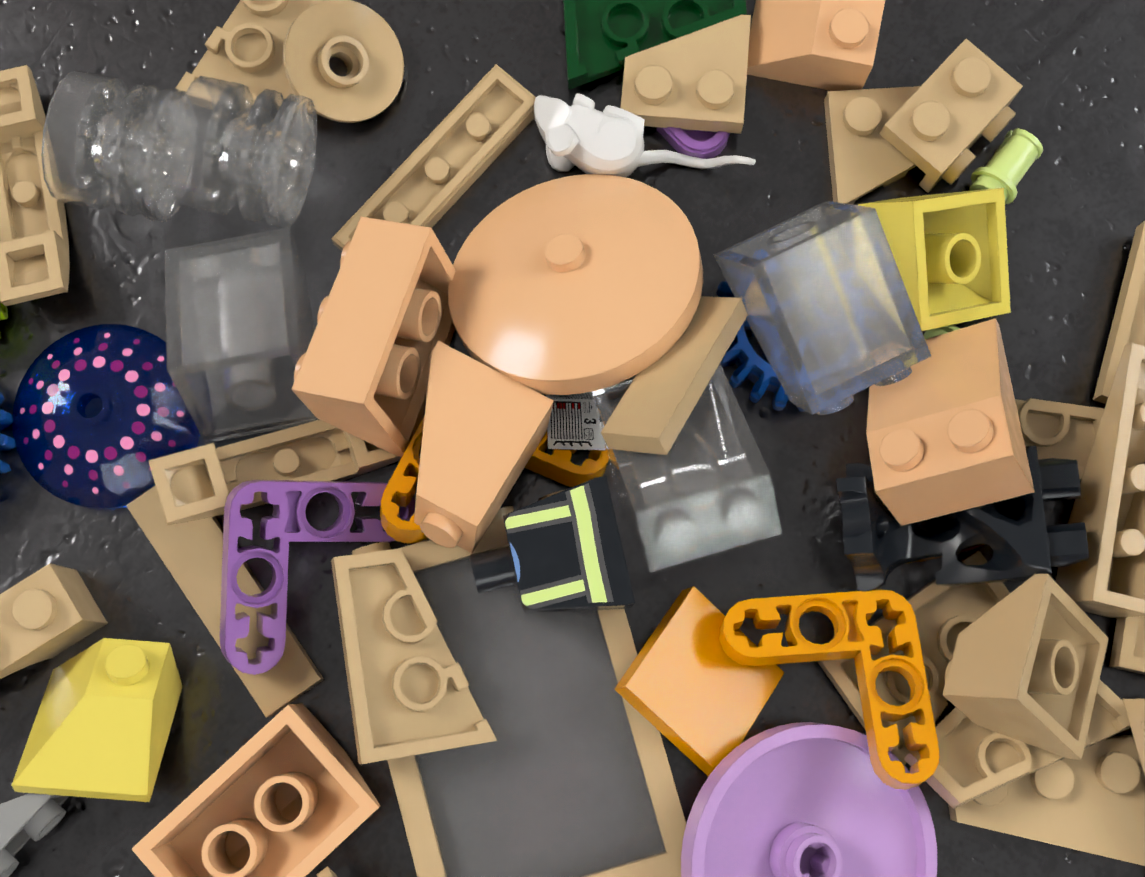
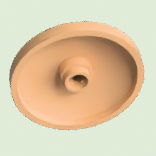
M599 174L573 175L553 179L516 194L496 207L473 229L454 261L453 266L456 272L452 281H449L448 304L457 333L473 359L540 394H581L616 385L637 375L658 361L675 345L691 323L697 310L703 287V266L693 227L679 206L668 196L645 183L631 178Z

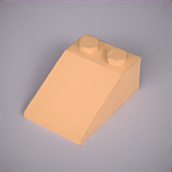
M996 318L871 356L866 434L874 489L901 526L1035 492L1001 331Z

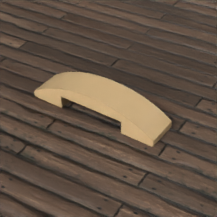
M27 65L0 71V302L4 306H9L68 292L69 241L63 193L44 109L32 71Z
M316 420L215 448L214 443L149 460V465L167 525L223 515L227 496L234 487L245 481H345L398 462L402 457L393 455L329 423ZM261 491L254 492L252 503L241 504L240 510L268 503L262 501Z

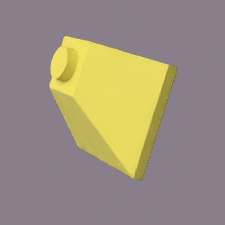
M1004 188L903 197L858 204L863 268L912 331H925L1011 313Z
M103 638L53 669L12 782L14 791L150 802L183 687L170 643Z

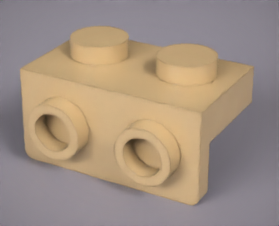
M965 39L883 126L880 135L926 174L919 186L929 193L942 178L950 185L958 179L977 157L969 149L981 136L992 142L1016 115V112L1008 106L1023 86L969 40Z

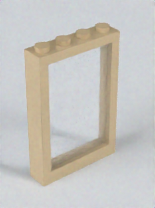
M558 491V492H554V493L545 495V496L539 498L538 501H540V500H542V499H544V498H547V497H549V496H552V495H554V494H557V493H559V492H562V491ZM513 506L499 509L473 554L509 546L503 516L513 512ZM429 538L416 544L401 547L438 621L436 624L455 662L459 663L469 683L468 688L483 718L487 719L497 741L387 760L417 877H681V852L686 820L660 731L614 690L638 655L625 609L525 613L522 608L518 585L478 594L470 554L472 553L456 545L454 548H447L433 542ZM388 541L360 547L353 550L352 555L391 550L390 543Z

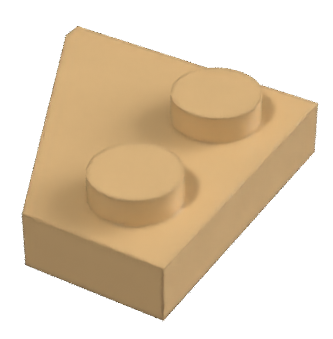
M742 14L625 57L621 109L645 119L644 126L675 127L686 130L723 131L741 134L744 124L751 15Z
M921 86L827 92L824 99L834 211H843L851 207L855 200L882 185L886 187L904 177L910 169L916 167L913 162L883 138L880 132L888 120Z

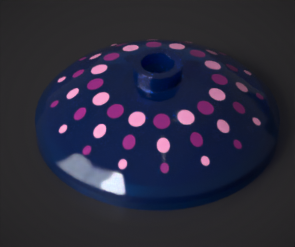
M122 324L88 326L71 332L52 343L30 365L22 378L14 400L12 413L13 437L20 459L27 471L37 483L52 495L66 502L89 509L111 510L126 508L127 504L155 486L149 460L197 447L203 422L202 397L197 380L187 362L172 346L158 336L146 330ZM101 398L103 404L101 412L93 418H87L85 414L87 404L92 399Z

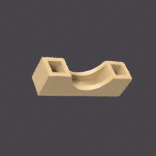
M49 563L0 594V679L27 666L57 656L108 624L76 569Z

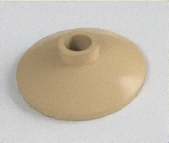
M324 0L313 4L295 19L284 41V69L293 91L309 109L324 118L343 123H356L368 120L384 111L399 92L404 75V59L400 43L390 25L374 10L359 2L352 0ZM337 57L344 61L347 66L346 76H338L330 69V58Z

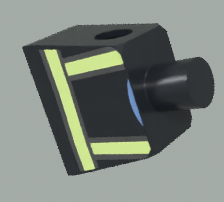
M606 475L596 477L504 515L503 519L509 546L470 554L478 594L518 585L522 608L525 613L625 609L633 607L635 604Z

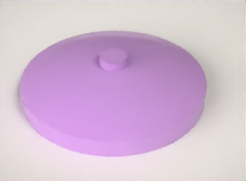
M815 722L791 723L765 730L747 739L722 759L701 787L693 803L683 836L681 852V877H936L938 865L935 828L929 807L920 787L902 790L886 785L874 773L866 735L848 728ZM891 751L888 752L891 761H900ZM904 765L905 773H910L907 767Z

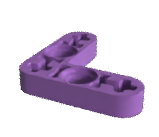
M251 480L242 482L233 488L227 496L224 507L220 612L221 652L233 667L242 673L256 675L267 672L276 666L283 656L286 642L289 542L396 541L387 535L382 527L381 520L371 517H355L357 530L350 531L355 515L351 493L359 492L355 501L357 505L380 506L383 492L388 483ZM261 491L262 501L273 504L274 510L272 516L261 518L260 538L264 540L274 538L273 549L269 550L255 545L237 549L238 537L241 536L252 540L253 536L252 520L240 515L241 504L252 503L254 492ZM327 492L334 496L338 502L339 514L333 525L326 529L318 530L310 526L306 519V505L311 497L318 493ZM414 498L411 499L406 507L399 506L400 519L409 521L411 516L415 514L416 501ZM257 557L265 559L272 568L273 576L270 585L259 594L250 595L243 593L237 584L238 569L249 559ZM236 604L253 608L271 605L270 615L257 612V630L263 636L268 637L269 642L268 646L257 648L255 658L248 659L245 651L235 647L238 638L248 636L250 616L245 612L235 614Z

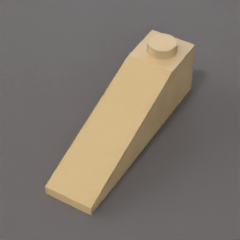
M1135 343L1127 344L1124 347L1080 483L1081 499H1075L1068 524L1085 522L1089 560L1065 567H1058L1056 583L1083 611L1109 618L1145 616V346Z

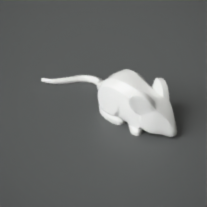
M578 93L575 95L573 105L571 106L558 98L542 95L535 98V121L546 143L548 162L558 172H568L575 165L586 174L628 177L637 167L658 163H673L699 169H715L731 164L754 165L756 162L755 159L736 155L703 159L669 150L644 151L643 133L645 119L629 111L607 105L603 112L594 109L595 102Z

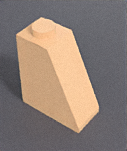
M440 341L436 343L431 352L414 523L419 525L422 532L433 542L447 548H454L457 545L473 554L545 435L554 400Z

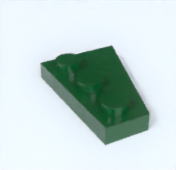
M563 0L568 90L623 70L625 57L733 17L742 14L746 15V0Z

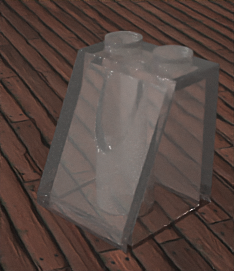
M825 201L714 255L734 297L742 298L748 314L746 319L791 403L812 415L815 413L827 415L840 411L854 401V394L874 384L876 386H886L899 382L912 373V365L931 357L875 208Z
M290 227L165 250L167 370L205 443L280 430L320 420L291 390L294 384V371L297 361L301 355L306 353L315 329L305 269Z
M721 364L716 369L667 455L609 449L604 440L620 505L650 572L782 534L770 472ZM633 379L592 391L601 431Z

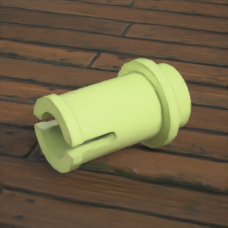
M1015 128L1014 131L1010 130L986 166L978 167L971 175L972 185L969 190L1004 188L1005 204L1012 203L1018 193L1016 186L1043 152L1041 142L1026 130Z

